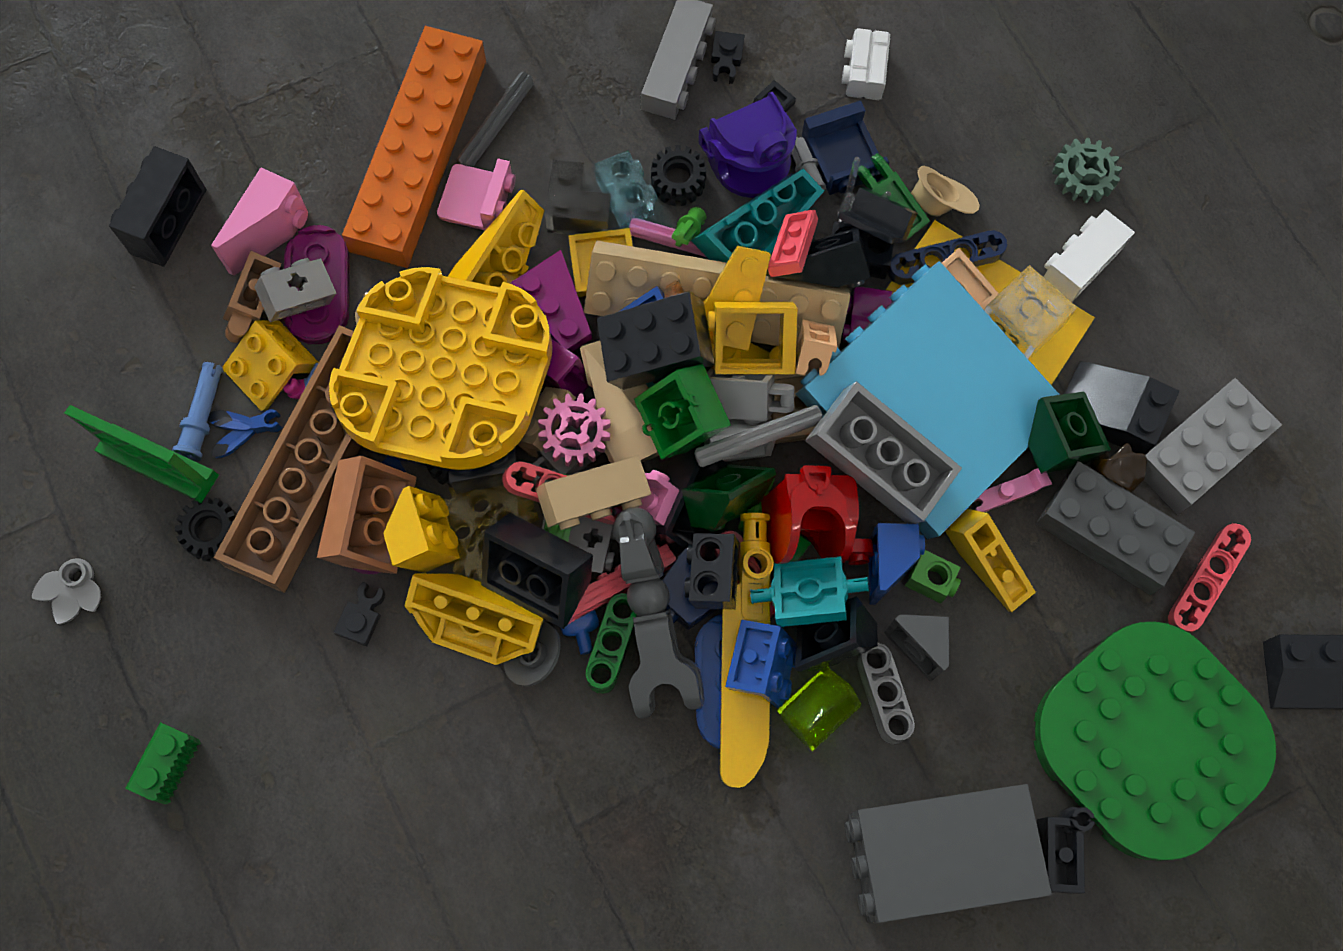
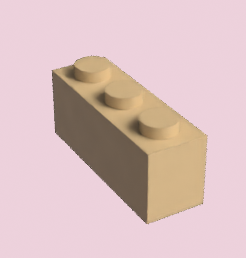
M639 455L545 482L535 488L547 527L559 525L560 530L580 525L579 518L588 515L591 516L592 521L612 515L610 509L622 506L623 510L629 507H639L642 505L641 499L651 495Z

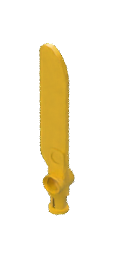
M766 513L740 514V520L744 522L743 542H740L739 583L737 584L736 610L722 609L720 776L722 782L727 786L736 788L745 787L756 776L765 760L769 745L770 702L762 696L733 691L725 687L741 620L770 624V602L752 604L750 589L771 587V571L773 570L774 562L770 554V543L767 542V522L770 521V514ZM750 557H755L760 561L762 568L759 574L753 573L749 569L748 559Z

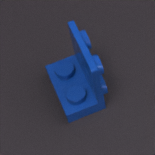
M741 620L725 687L733 691L762 696L774 707L782 709L784 701L788 700L791 695L792 682L789 679L792 667H795L796 642L781 626Z

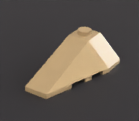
M600 340L582 346L580 348L587 383L593 388L596 400L595 409L604 407L606 412L602 419L610 420V428L604 430L610 433V441H601L606 446L605 453L610 463L639 455L642 463L659 456L651 436L645 435L642 430V426L645 423L634 401V398L649 389V387L643 384L622 390L608 383ZM651 426L647 427L648 431L652 430Z

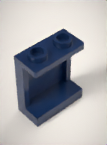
M861 100L804 120L802 137L805 139L812 157L818 161L817 168L829 195L837 192L847 193L856 186L863 184L856 172V169L861 165L870 171L876 182L884 177L878 172L871 160V157L878 153L863 121L866 110ZM883 157V159H884V160L886 161V163L889 165V160H888V158H887V157Z

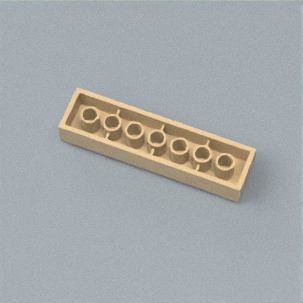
M596 240L591 255L584 313L598 316L616 313L656 286L662 290L666 297L690 291L704 301L707 299L727 263ZM765 277L760 302L795 303L798 308L797 340L804 319L835 326L837 347L839 348L850 301V288H847L846 285L833 287L778 277ZM757 314L750 342L779 346L780 314Z

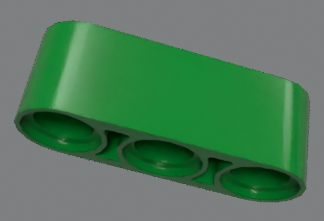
M624 593L617 594L610 599L586 668L588 686L596 693L604 694L610 692L615 687L634 631L633 617L636 614L633 611L625 619H620L613 613L619 605L629 606L627 594ZM610 636H616L622 641V645L615 651H608L603 647L604 640ZM605 668L611 673V678L606 683H596L592 679V674L595 670Z

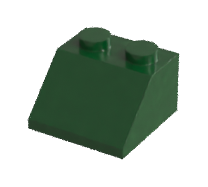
M1085 391L1042 397L1038 400L1028 445L1041 474L1072 468L1078 461L1085 465L1111 450Z
M726 465L682 489L691 527L704 528L708 532H714L723 529L728 521L740 518V514L748 513L749 509L758 505L763 499L776 476L775 468Z

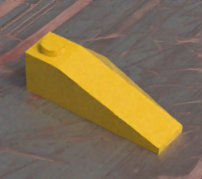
M520 190L456 263L448 277L500 288L502 282L511 283L526 273L529 268L526 262L530 248L535 246L545 210L524 190Z

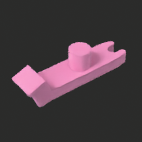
M1039 468L1034 469L1026 475L986 489L974 501L981 502V506L975 510L987 512L1034 494L1042 488L1052 485V482L1047 473L1041 474Z

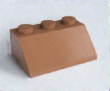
M362 455L338 460L317 558L344 567L397 574L398 567L392 565L383 533L403 488L407 486L415 488L417 477Z

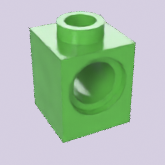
M925 550L924 555H920L918 562L914 564L905 586L941 604L947 596L953 598L961 582V579L957 578L961 567ZM933 571L940 574L943 580L942 585L933 584L928 578V572Z

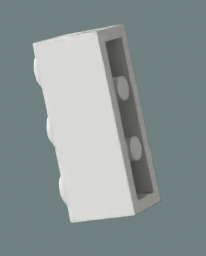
M1106 209L1097 218L1091 216L1081 227L1080 231L1082 234L1079 237L1073 234L1062 247L1064 252L1061 255L1057 252L1054 253L1044 265L1047 272L1041 282L1069 304L1123 250L1135 233Z

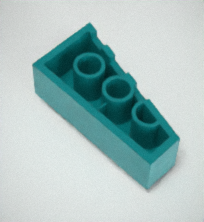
M803 168L785 177L693 238L691 242L709 260L726 263L737 246L766 251L771 254L785 215L808 211L824 190Z

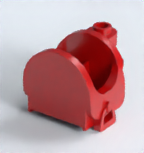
M805 465L800 469V474H785V479L761 500L762 513L770 514V521L767 522V542L770 543V554L775 564L790 562L796 552L800 534L804 535L814 545L821 558L841 556L842 563L849 561L850 565H864L869 563V558L874 555L872 540L855 539L859 519L857 483L851 476L831 475L830 466Z

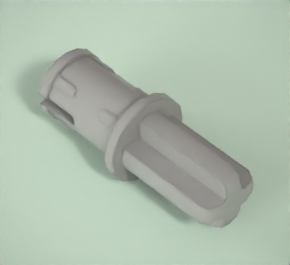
M796 137L795 147L791 154L796 164L795 172L804 168L825 190L826 185L817 168V159L812 157L803 137Z

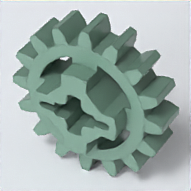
M1086 138L1083 144L1074 139L1071 146L1067 144L1063 146L1061 152L1058 153L1054 160L1055 166L1052 174L1058 175L1054 183L1055 185H1064L1062 194H1066L1069 191L1073 193V201L1078 196H1081L1084 203H1088L1091 197L1096 202H1099L1103 195L1108 197L1120 181L1118 175L1122 171V167L1115 166L1119 157H1111L1109 154L1112 148H1101L1102 141L1100 140L1093 145L1090 138Z

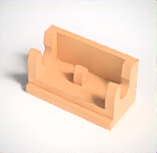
M803 319L796 344L795 374L805 375L809 368L808 363L813 358H817L822 362L819 367V375L822 376L826 373L832 352L837 350L835 326Z

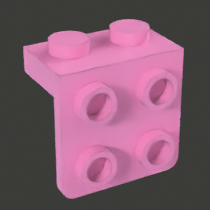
M497 159L493 172L462 164L453 165L437 210L438 218L443 221L485 231L507 206L508 194L512 193L514 189L515 175L512 174L510 161Z

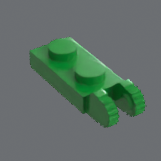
M876 153L871 157L872 163L885 178L877 183L870 171L862 165L856 169L857 175L871 191L918 213L907 237L908 240L927 225L930 220L897 172H893L883 157Z

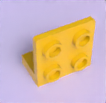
M255 320L223 365V371L261 411L268 410L293 374L310 373L315 363L319 362L279 320L269 322V320Z

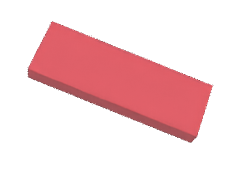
M816 210L785 215L768 264L770 277L802 272L818 223Z

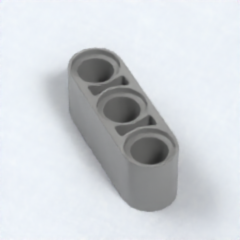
M878 643L877 647L858 656L857 667L881 738L887 743L899 744L909 738L914 732V718L892 653L884 644ZM871 653L877 654L882 660V668H872L867 662V655ZM879 686H887L893 692V700L891 702L880 699L877 692ZM895 718L902 722L904 725L902 735H895L890 731L888 725L890 719Z

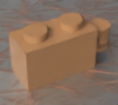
M250 251L223 316L224 320L229 321L225 330V336L230 342H240L254 321L260 319L264 308L254 287L263 271L273 267L280 268L282 263Z

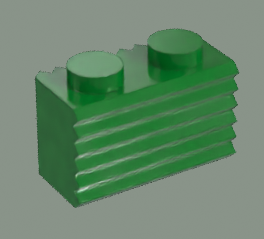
M160 722L125 789L154 802L162 804L171 803L170 797L174 796L173 791L177 790L176 785L181 783L180 778L184 777L183 772L188 770L186 765L191 764L190 758L194 757L193 752L198 751L197 745L201 744L200 739Z

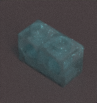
M629 150L595 163V179L621 229L629 226L633 218L643 220L653 216L655 202H657V195L651 184L646 185L643 179L644 171L638 159L633 160ZM625 174L627 176L624 178H618L615 175ZM635 198L640 200V202L630 203L628 200Z

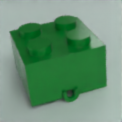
M703 364L676 370L634 398L645 423L642 426V430L645 435L651 436L661 460L686 453L731 426ZM648 426H651V431L647 430Z

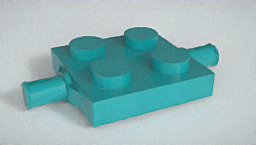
M839 556L774 564V578L771 587L750 589L752 604L772 601L775 608L777 626L784 627L847 620L846 601L848 593L869 592L868 577L847 579L843 572L842 558Z

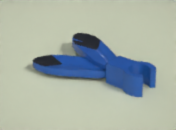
M273 409L251 418L224 410L210 412L208 417L210 423L222 429L232 430L216 443L212 450V456L222 458L230 455L248 441L255 432L258 434L267 431H280L282 427L279 423L275 421V423L269 424V421L274 417L279 418L281 415Z

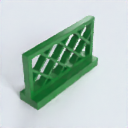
M69 405L64 414L100 440L94 450L99 455L199 503L203 502L219 476L214 470L116 424H110L72 405Z

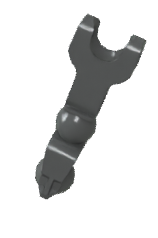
M629 507L617 515L613 524V534L620 544L622 579L626 584H630L627 590V602L630 609L636 614L633 617L640 656V666L633 674L629 683V692L635 715L639 719L651 716L656 707L655 688L661 684H671L679 689L684 705L688 709H701L705 697L700 669L692 660L680 653L671 610L667 609L670 601V592L667 585L660 579L663 576L664 564L654 539L656 523L653 516L647 510L640 507Z

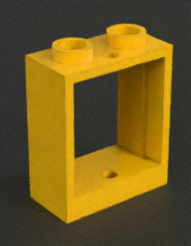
M714 302V311H708L707 316L708 330L713 332V344L711 346L715 363L713 365L714 373L795 374L798 311L795 303ZM724 314H780L779 359H723Z

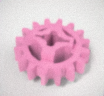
M569 393L566 394L564 403H561L556 398L553 399L554 409L545 407L543 413L547 419H539L538 421L539 427L544 429V431L538 433L539 441H547L543 445V451L547 453L553 450V461L556 462L563 457L567 467L570 466L572 460H577L579 467H582L586 457L592 462L596 461L595 451L605 452L606 446L601 441H610V433L604 431L610 428V420L602 419L605 416V408L596 410V400L593 398L588 403H585L583 394H579L577 401H572ZM573 410H576V411H581V412H584V413L581 414V413H575V412H572V411H573ZM558 418L561 424L560 428L552 435L553 424ZM596 426L597 434L591 443L588 433ZM568 427L580 428V434L576 435L573 431L569 432ZM566 446L574 447V448H577L578 450H569V449H566L565 447H566Z

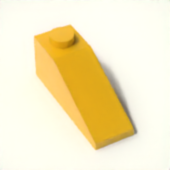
M966 509L945 530L960 556L1009 612H1013L1036 593L988 513Z

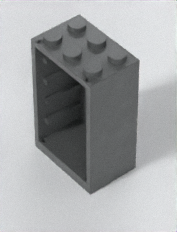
M1028 784L860 809L849 814V821L844 823L847 842L853 843L856 856L851 858L853 876L855 880L860 879L862 894L857 895L861 916L867 917L868 923L887 922L1052 895Z

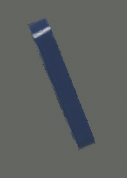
M992 230L902 252L892 258L888 275L896 284L907 285L914 283L915 281L911 276L926 264L924 259L926 256H937L942 263L957 248H965L969 251V260L975 267L1000 260L1007 248V239L1002 233ZM987 242H990L992 246L997 245L996 251H993L991 247L985 248ZM899 264H902L904 268H909L907 274H904L903 270H897Z

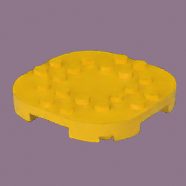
M432 267L403 270L399 272L400 277L386 284L380 281L365 295L359 304L357 313L360 318L340 368H333L330 377V401L345 431L354 441L371 451L447 469L466 470L479 468L507 455L521 441L529 427L552 358L553 347L546 315L537 305V301L525 290L510 283L502 282L500 288L446 277L442 275L439 268Z

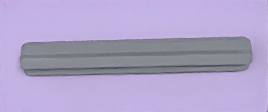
M813 405L704 445L695 450L696 460L700 467H704L813 427L823 417L821 410L817 405Z

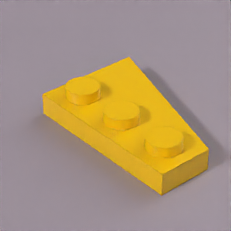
M742 246L736 247L707 299L704 300L706 318L708 311H714V302H760L771 256L770 252ZM724 314L723 345L749 350L757 314ZM709 332L711 343H713V332Z

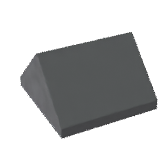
M900 614L884 631L887 637L930 682L949 667V617Z

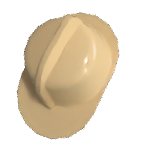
M921 166L918 168L919 180L911 194L924 212L938 217L952 209L965 214H974L979 210L978 199L967 187L941 175L930 167Z

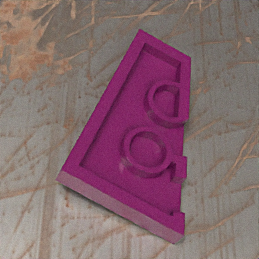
M561 250L510 283L525 290L537 301V305L546 315L551 338L570 352H574L592 339L591 330Z

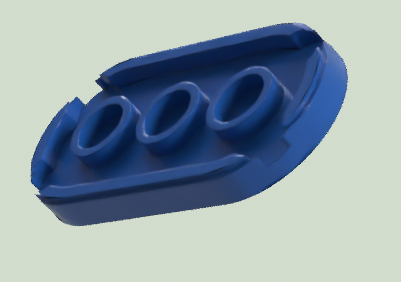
M722 614L713 617L703 625L697 634L694 648L695 664L701 672L705 697L703 707L696 709L697 727L702 737L717 749H720Z

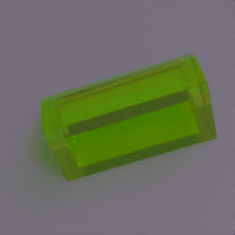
M827 667L820 670L787 700L777 712L799 740L811 751H814L862 705L853 687Z

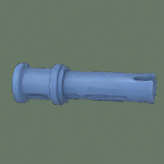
M204 362L202 364V370L188 417L181 420L179 427L182 431L179 441L172 449V451L193 461H200L202 458L201 446L204 436L208 435L210 431L207 420L220 376L223 372V367L220 365L213 369L215 363Z

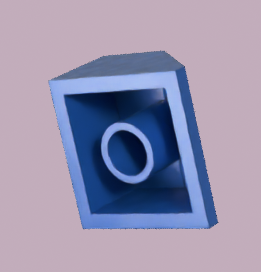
M878 523L869 537L873 541L874 555L869 558L868 563L869 605H876L911 570L914 564L918 562L920 555H924L925 538L924 535H919V524Z

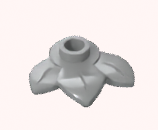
M75 558L62 564L59 571L44 574L33 590L32 599L52 601L55 622L62 625L73 620L80 613L81 608L89 612H95L101 600V590L93 581V567L87 561ZM77 571H81L82 576L80 579L73 581V575Z

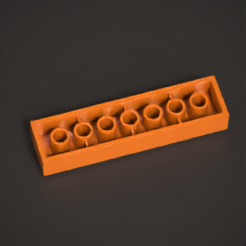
M429 26L424 27L342 233L350 253L405 268L409 267L486 63L482 40Z

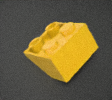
M411 486L403 488L383 533L393 566L426 573L460 558L457 550L459 541L456 533L450 528L447 518L449 509L441 496Z

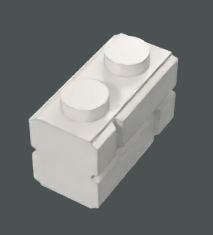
M857 28L854 31L853 39H847L844 58H850L849 66L844 65L842 84H847L846 95L848 97H865V99L872 100L882 99L886 84L890 43L889 32L876 30L872 32L868 29Z

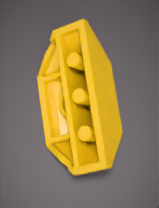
M415 573L412 576L405 602V608L409 613L413 614L417 623L432 643L494 665L533 652L543 622L542 617L481 585V582L460 574Z

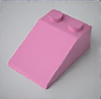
M262 167L259 169L211 244L229 274L235 276L243 270L250 251L265 256L293 238L297 230L305 225L308 211L295 183Z

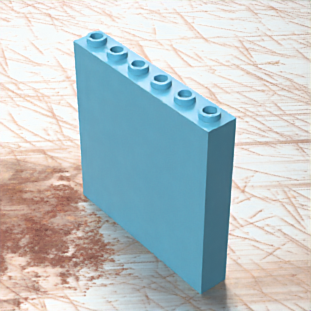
M940 261L930 268L925 264L914 273L911 278L915 282L907 288L905 285H902L889 297L893 302L886 309L882 305L878 307L867 318L871 323L864 330L858 326L845 338L849 344L841 351L837 347L836 352H832L826 373L820 376L815 368L812 369L800 380L803 387L795 393L807 407L817 405L821 410L822 416H824L840 393L857 381L962 467L925 521L916 523L919 524V531L927 539L940 536L1029 447L1028 442L1038 400L1042 397L1060 395Z

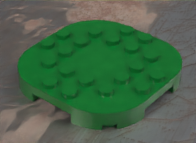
M1135 623L1106 637L1092 652L1045 693L1035 713L1036 740H1034V746L1040 764L1052 781L1056 780L1081 808H1088L1092 811L1095 817L1092 818V821L1103 832L1101 836L1109 844L1124 854L1138 859L1153 861L1174 860L1190 856L1203 849L1259 796L1268 784L1275 766V736L1271 723L1261 705L1197 638L1181 628L1166 623Z

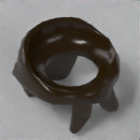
M1126 443L1111 458H1109V452L1098 457V459H1093L1091 461V468L1132 493L1145 479L1147 460L1145 454L1132 452L1130 445Z

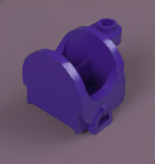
M769 92L767 97L717 120L715 118L710 119L709 130L707 127L699 130L698 142L706 153L715 176L726 189L742 197L755 198L789 175L791 154L795 147L797 129L784 111L776 95L773 92Z

